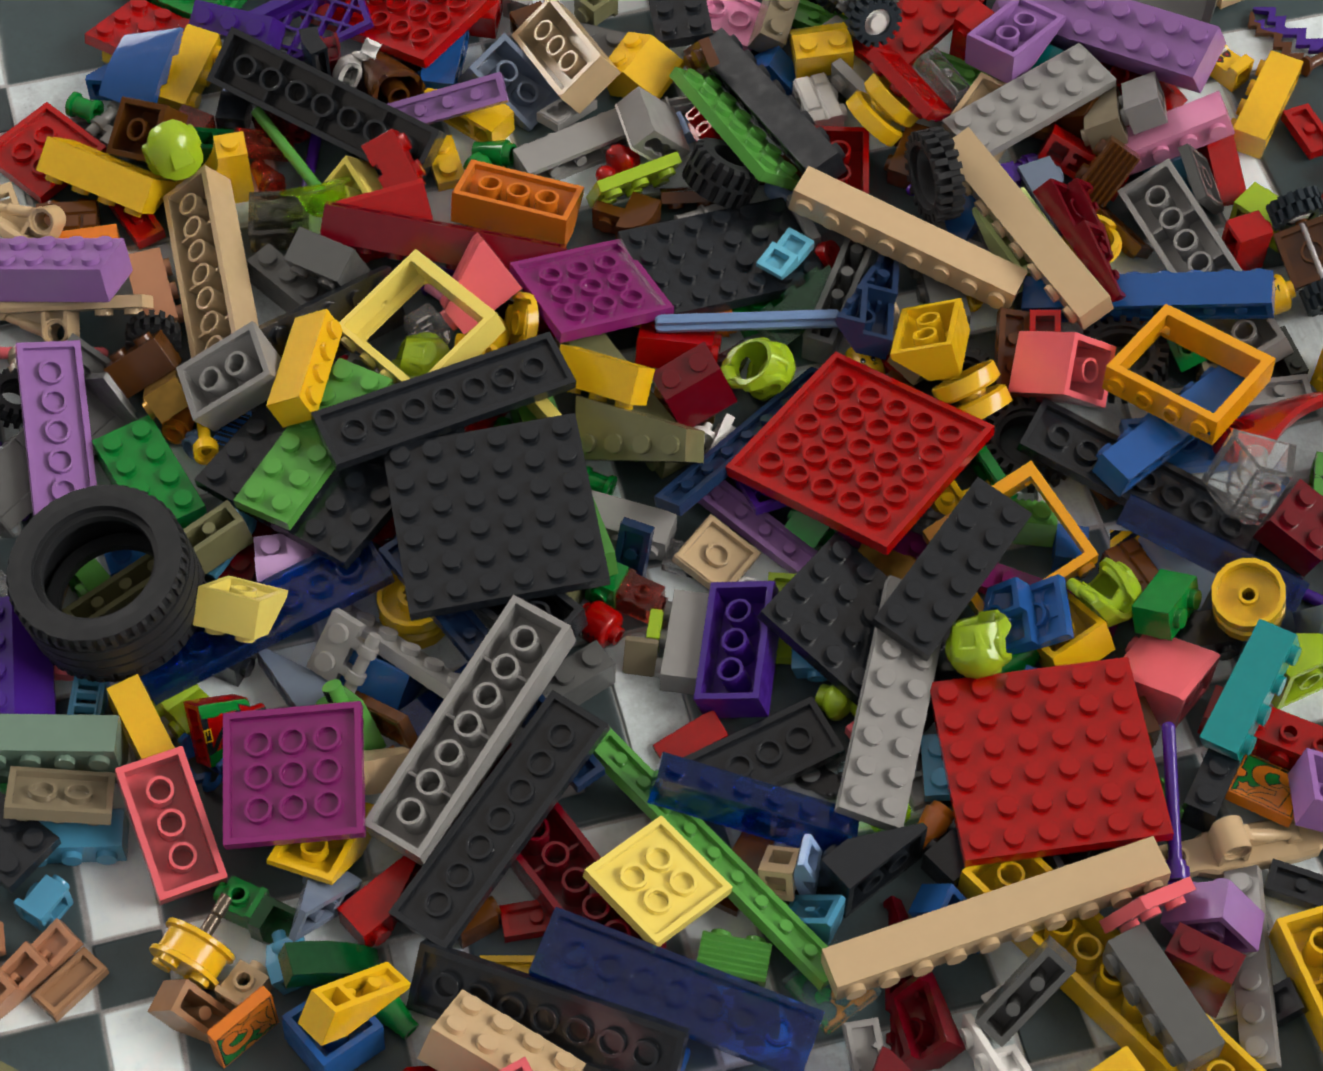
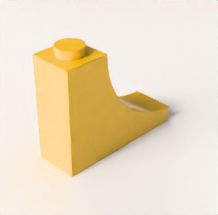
M243 131L213 136L212 152L202 167L206 165L231 179L235 204L256 200ZM186 179L176 181L175 187Z

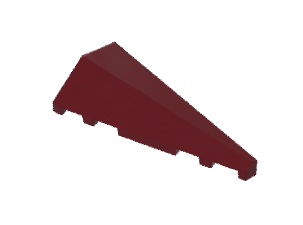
M1050 178L1035 189L1033 194L1085 267L1110 295L1111 301L1122 300L1126 295L1121 291L1117 280L1120 278L1119 272L1116 269L1112 270L1110 265L1114 255L1105 226L1100 222L1096 214L1100 209L1098 203L1092 202L1090 194L1094 191L1092 184L1079 178L1073 179L1068 184Z
M891 895L883 902L884 908L888 910V926L909 919L901 899ZM932 971L920 977H915L913 974L901 978L897 984L885 988V1010L890 1013V1032L886 1034V1044L891 1047V1051L912 1071L940 1069L966 1050Z

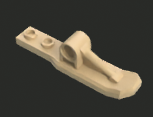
M0 203V236L3 238H14L17 236H25L27 238L53 236L59 238L66 224V215L63 209L57 205L30 207L12 203ZM45 213L50 218V226L46 225L44 221Z
M144 294L114 295L110 302H0V321H7L20 326L23 330L41 336L45 342L67 341L72 333L80 337L79 312L94 311L95 316H113V310H124V315H138L143 309L154 308L153 296ZM63 326L65 334L63 339L59 340L57 332L59 327Z
M1229 815L1215 821L1209 831L1202 832L1193 839L1181 841L1182 859L1186 860V865L1190 867V878L1196 876L1212 879L1224 878V871L1253 865H1258L1261 870L1269 869L1273 858L1294 864L1319 856L1323 849V832L1295 825L1294 817L1289 828L1269 819L1243 824L1242 818L1239 815ZM1167 844L1158 846L1164 859L1168 860Z

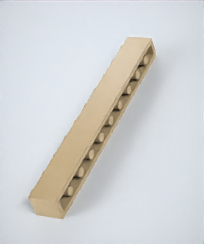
M1154 836L823 948L821 964L836 1001L845 997L847 1000H853L863 996L867 990L880 986V988L891 987L906 976L912 974L915 977L926 975L938 965L944 963L948 965L958 964L964 961L967 955L979 951L982 954L993 952L1002 943L1014 940V942L1025 941L1032 937L1034 932L1043 929L1048 931L1057 930L1063 927L1069 920L1078 917L1081 920L1089 919L1097 915L1101 909L1110 906L1121 908L1130 903L1133 898L1167 886L1171 871Z

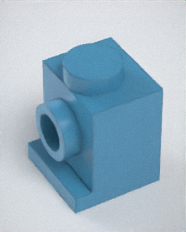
M46 874L40 882L34 883L29 888L24 901L17 898L13 903L21 919L43 932L56 918L60 920L74 902L69 892V884L58 875L54 874L50 877Z

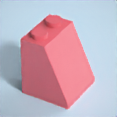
M477 232L468 244L452 278L495 311L520 291L522 287ZM442 295L439 302L443 310L440 314L453 331L459 328L463 334H466L478 324L477 321Z
M1019 331L1008 391L1028 399L1029 397H1036V400H1043L1045 397L1052 402L1105 408L1108 391L1102 389L1106 365L1115 357L1116 346L1077 332Z
M1142 634L1140 638L1135 635L1125 649L1126 654L1124 657L1129 658L1138 696H1145L1158 724L1162 726L1163 723L1170 721L1177 728L1208 690L1221 655L1215 651L1175 637L1171 641Z

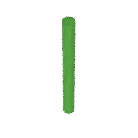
M261 107L254 108L251 112L252 116L318 198L323 197L327 193L326 188Z

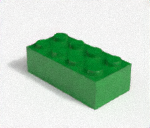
M149 415L92 440L97 461L111 485L116 484L129 488H138V490L147 492L148 495L157 497L158 501H162L166 508L172 511L183 529L207 514L204 502L154 420Z

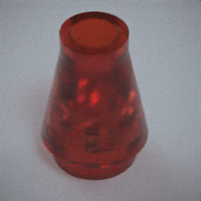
M256 159L250 164L251 173L262 196L275 199L284 193L286 183L283 174L266 164L262 159Z

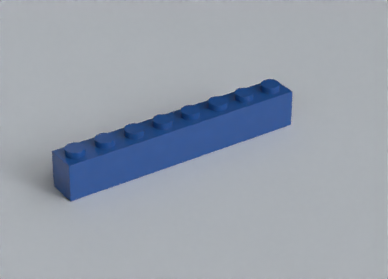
M1255 268L1250 271H1234L1231 269H1223L1218 272L1190 270L1178 273L1170 271H1159L1157 273L1131 271L1119 274L1120 278L1117 280V283L1126 297L1120 301L1112 302L1114 309L1100 318V321L1106 322V317L1113 316L1114 321H1120L1121 315H1126L1127 321H1132L1133 316L1139 317L1140 321H1150L1165 304L1198 320L1274 318L1273 270ZM1026 276L1023 283L1022 311L1061 310V322H1069L1062 312V309L1065 307L1059 300L1054 303L1044 290L1046 284L1041 278L1036 281L1032 276Z

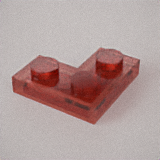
M264 111L295 149L285 120L269 111ZM253 116L251 119L255 129L236 127L234 132L243 131L248 158L289 162Z

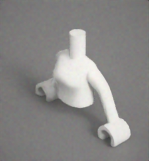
M366 38L361 51H353L351 54L339 58L332 76L356 88L362 77V61H368L370 58L375 60L382 44Z

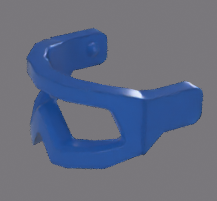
M183 733L177 742L179 746H183L188 760L195 756L191 736ZM223 758L217 763L216 767L210 768L219 774L214 782H210L211 772L196 774L190 766L195 783H202V788L205 792L215 790L223 782Z

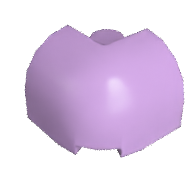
M283 534L253 537L257 583L288 590L287 598L281 610L308 605L307 601L315 596L321 587H324L325 570L323 557Z

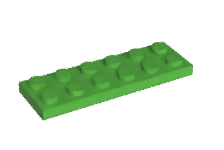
M675 67L669 77L756 179L794 191L801 179L796 174V167L782 158V151L778 147L768 142L766 139L767 134L750 121L752 117L746 111L736 105V98L723 90L721 87L722 82L710 74L707 77L703 76L692 68L685 70Z
M338 358L331 368L319 410L394 385L393 380ZM312 420L291 425L285 429L233 499L236 508L289 531L292 529L335 469Z

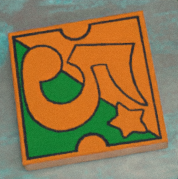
M1252 754L1249 756L1245 755L1224 799L1289 828L1294 817L1288 779L1290 771Z
M264 985L259 987L207 1031L215 1059L223 1069L279 1023L272 994Z

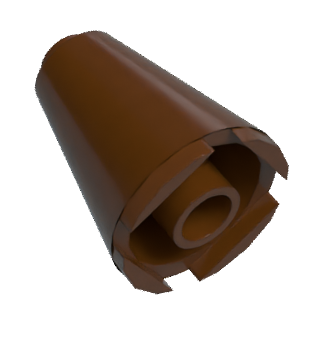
M378 50L375 60L370 58L368 61H362V76L367 94L386 104L423 94L424 90H426L424 82L415 71L387 53Z

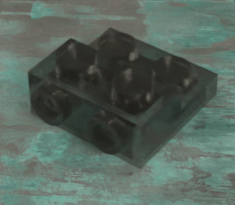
M309 189L249 192L248 237L251 252H258L268 243L278 251L288 250L299 226L311 231Z

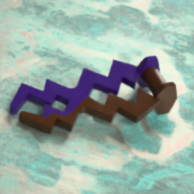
M1253 7V12L1249 14L1248 29H1256L1255 36L1272 37V50L1281 51V54L1304 61L1301 69L1302 75L1308 77L1313 69L1323 65V38L1306 39L1307 28H1286V16H1275L1276 7ZM1254 14L1268 15L1267 25L1275 26V28H1264L1265 19L1256 21ZM1282 38H1296L1295 49L1309 48L1308 54L1316 55L1310 58L1308 55L1304 57V53H1291L1292 42H1281Z

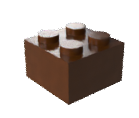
M122 96L106 153L126 162L148 167L141 147L146 144L150 130L158 124L171 119L187 124L189 115L168 105Z

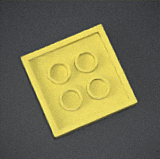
M662 815L584 870L583 878L653 950H656L730 895L733 888Z

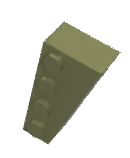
M576 396L575 415L585 460L704 463L705 431L664 420L650 414L616 407L612 403L597 401L584 396Z

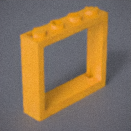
M1165 304L1106 365L1102 389L1213 445L1271 381L1276 358ZM1162 336L1245 379L1224 403L1212 413L1128 369Z
M1029 461L992 485V487L1010 498L1030 484H1033L1082 552L1081 555L1046 578L1059 574L1065 578L1067 583L1069 579L1079 576L1080 579L1086 577L1090 571L1096 568L1094 564L1098 562L1099 554L1032 461ZM952 512L922 531L923 540L927 545ZM976 593L968 605L975 615H978L980 611L984 610V601Z

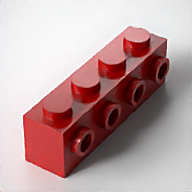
M1215 686L1197 733L1201 734L1224 689L1223 687ZM1272 707L1267 723L1264 726L1259 725L1254 734L1257 737V741L1251 754L1268 760L1270 763L1281 768L1291 770L1306 748L1323 752V726Z

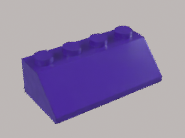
M0 597V714H56L54 665L42 653L21 623L9 601L10 597Z

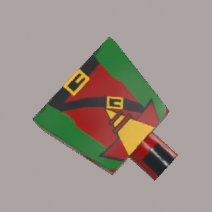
M236 694L184 701L197 763L213 768L223 758V713L266 709L265 705L258 703L250 706L246 697Z

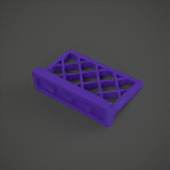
M271 0L249 11L274 17L286 24L283 37L287 31L296 35L290 46L281 44L280 49L287 51L286 54L300 61H303L302 50L297 49L301 42L299 29L308 28L312 19L321 21L318 33L322 37L328 24L337 26L336 33L340 43L374 27L365 0H352L350 4L340 0ZM326 3L330 4L325 16L315 14L318 7ZM337 7L347 9L341 22L331 19ZM354 12L362 14L364 21L354 26L348 24ZM301 15L305 16L299 29L290 26L293 19Z

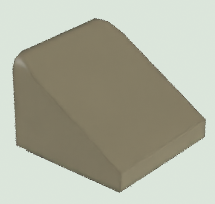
M626 636L623 673L654 677L659 640Z

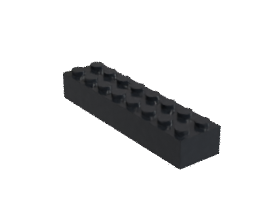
M231 27L206 79L368 162L369 160L361 145L390 129L397 130L400 134L404 132L412 145V149L409 152L413 160L418 159L426 172V175L423 176L424 181L447 135L234 27Z

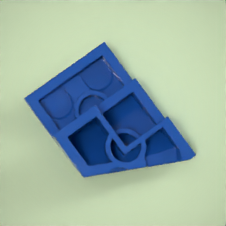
M177 27L124 35L108 63L98 95L119 103L122 96L157 103L161 85L167 84L172 58L179 53L184 28Z
M1057 574L1031 585L1014 577L988 587L983 611L999 610L1000 613L1007 616L1012 625L1005 638L1007 653H1012V655L1024 653L1074 638L1066 580L1063 576Z

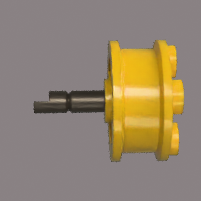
M222 893L200 929L183 920L169 917L165 923L168 929L159 944L152 943L149 948L150 953L154 956L151 961L152 964L167 973H170L171 970L183 976V979L190 980L201 989L214 990L219 984L217 978L226 964H233L235 960V955L225 945L212 937L221 919L224 918L229 910L228 907L233 899Z

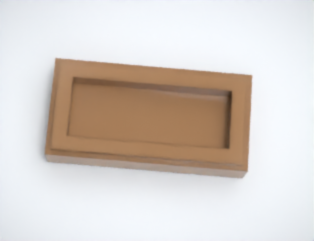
M82 947L30 996L57 1023L110 972L90 951Z

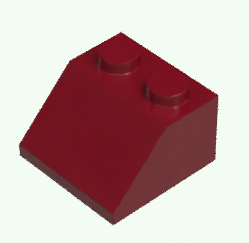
M705 342L656 369L652 381L679 424L689 427L697 426L738 402Z

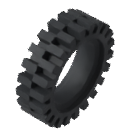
M940 126L911 132L905 144L907 151H905L904 157L908 161L905 163V169L909 171V175L906 176L907 182H911L910 194L915 196L913 202L915 206L918 205V213L923 215V220L930 224L960 217L964 211L963 205L966 202L962 195L966 194V187L962 185V182L965 181V176L960 171L963 168L962 161L958 162L959 152L958 149H954L955 142L953 138L950 139L949 132Z
M1121 315L1120 322H1114L1113 316L1106 317L1105 325L1099 319L1094 323V329L1089 326L1083 331V335L1113 346L1127 345L1149 321L1145 320L1140 325V318L1133 316L1130 323L1127 322L1126 315ZM1160 336L1145 351L1149 357L1146 365L1134 373L1162 387V381L1166 382L1169 372V343H1167L1166 338ZM1108 392V403L1114 404L1117 396ZM1121 399V404L1128 403L1127 401Z
M1016 397L1014 406L1010 402L985 418L986 422L995 426L994 435L985 445L1006 476L1025 464L1013 460L1004 452L1000 444V437L1011 427L1029 425L1039 408L1038 405H1035L1036 397H1029L1028 404H1024L1023 397ZM1043 463L1035 465L1047 483H1050L1053 488L1060 484L1061 479L1065 481L1067 478L1066 475ZM1033 484L1027 486V493L1035 492Z

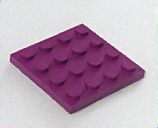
M620 239L510 262L509 272L522 287L521 290L523 292L534 295L540 316L560 343L655 322V317L661 314H674L672 303L640 262L632 259Z
M361 701L223 713V846L226 850L366 837L363 705Z

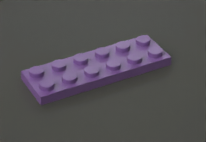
M80 340L16 343L15 345L33 516L50 502L72 491L97 485Z

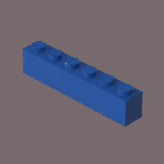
M1220 365L1217 368L1211 366L1200 376L1197 383L1189 382L1180 391L1179 396L1214 413L1245 378ZM1147 413L1138 423V427L1134 430L1131 427L1127 428L1118 437V442L1114 445L1107 443L1096 454L1098 461L1092 471L1120 497L1197 437Z

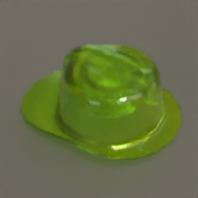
M345 176L321 184L291 188L281 191L279 195L297 196L309 214L322 218L324 205L327 200L335 202L347 198L344 184L351 178Z

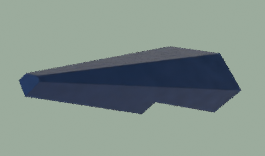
M879 255L875 265H872L856 287L854 294L851 298L847 299L843 309L837 313L835 319L836 325L856 353L884 360L887 358L893 341L894 304L898 296L899 262L888 256Z

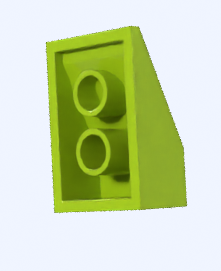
M1296 633L1300 644L1299 647L1302 648V651L1295 666L1289 665L1284 677H1287V681L1282 693L1279 696L1274 695L1271 701L1275 708L1281 709L1323 689V634Z

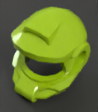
M175 119L162 122L152 128L146 144L141 147L150 171L164 179H172L174 182L191 177L200 169L203 163V153L200 147L201 140L192 124L186 125Z
M420 332L417 335L405 337L392 363L407 376L414 378L428 373L450 349L436 334Z
M765 337L749 339L733 347L723 360L720 369L732 389H742L745 392H750L754 398L766 401L782 392L792 382L796 371L794 356L787 345L770 341ZM748 357L750 363L747 368L746 379H742L739 371L740 364L743 359Z
M1107 557L1099 563V574L1090 583L1081 582L1075 578L1069 579L1066 583L1067 589L1106 621L1108 628L1133 618L1132 605L1143 592L1136 576L1126 564L1120 561L1115 562Z
M999 610L980 611L978 615L964 618L954 623L951 627L950 635L945 642V653L955 670L965 677L975 679L1000 673L1002 667L1012 660V653L1006 652L1005 640L1012 626L1005 614L1000 613Z

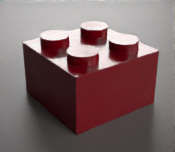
M1299 479L1280 499L1253 538L1303 577L1323 559V496Z

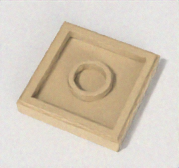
M710 514L674 555L672 562L710 590L711 582H738L756 562L761 552Z

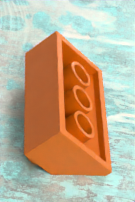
M471 159L452 191L451 221L465 226L567 245L574 232L584 194V187Z

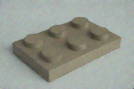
M10 766L3 818L16 819L18 821L36 820L51 821L53 823H83L92 826L111 825L115 773Z

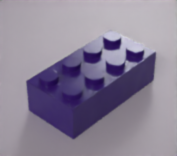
M775 581L711 582L694 692V701L702 715L714 710L718 718L769 717L779 637L762 623L757 616L779 593Z

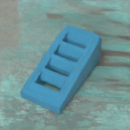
M74 676L67 715H78V713L105 715L108 703L106 688L111 686L110 682H91ZM82 700H86V701H96V703H95V704H86V703H81V701H82Z

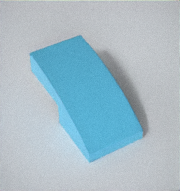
M789 227L777 243L772 241L756 262V266L783 280L809 255L814 248L815 241Z

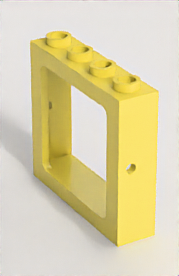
M417 249L405 258L339 322L343 330L342 338L340 339L342 345L352 354L355 351L361 354L359 358L371 370L377 367L380 370L379 374L391 378L394 384L411 378L367 341L425 284L432 285L478 322L429 372L479 356L506 330L497 312Z

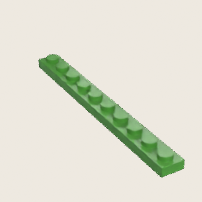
M610 728L593 752L594 756L604 766L605 773L652 821L662 815L733 886L731 894L727 897L819 991L830 983L821 964L822 949L828 946Z

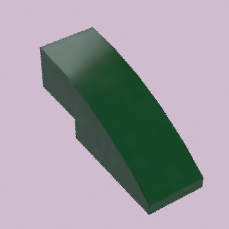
M338 941L285 942L278 955L285 988L315 985V988L339 978H344L381 964L376 948Z

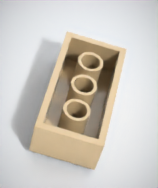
M545 0L511 35L557 95L579 114L621 73L575 16L558 0Z
M463 989L431 1027L417 1058L437 1071H499L523 1057H526L533 1071H583L586 1065L585 1062L576 1058L571 1053L561 1049L543 1038L540 1034L531 1031L508 1015L501 1013Z

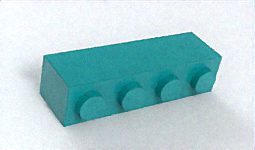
M1259 618L1199 736L1203 747L1210 748L1240 762L1244 754L1247 756L1251 754L1257 741V737L1254 734L1259 725L1264 726L1267 723L1272 711V707L1269 705L1274 695L1279 696L1282 693L1287 681V677H1284L1289 665L1295 666L1300 657L1302 648L1299 647L1297 634Z

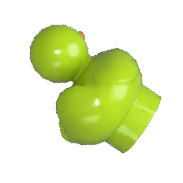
M822 684L819 687L815 701L828 719L840 721L850 711L855 717L857 705L833 684Z

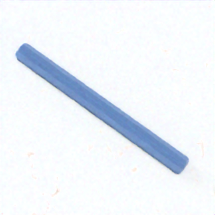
M837 309L661 314L655 317V330L657 333L837 328L835 319L839 311Z

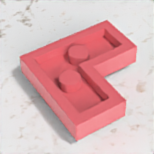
M1189 876L1140 896L1103 918L1099 923L1105 934L1119 929L1122 934L1139 925V918L1142 922H1145L1161 914L1160 908L1165 906L1168 912L1185 904L1184 896L1196 890V887Z

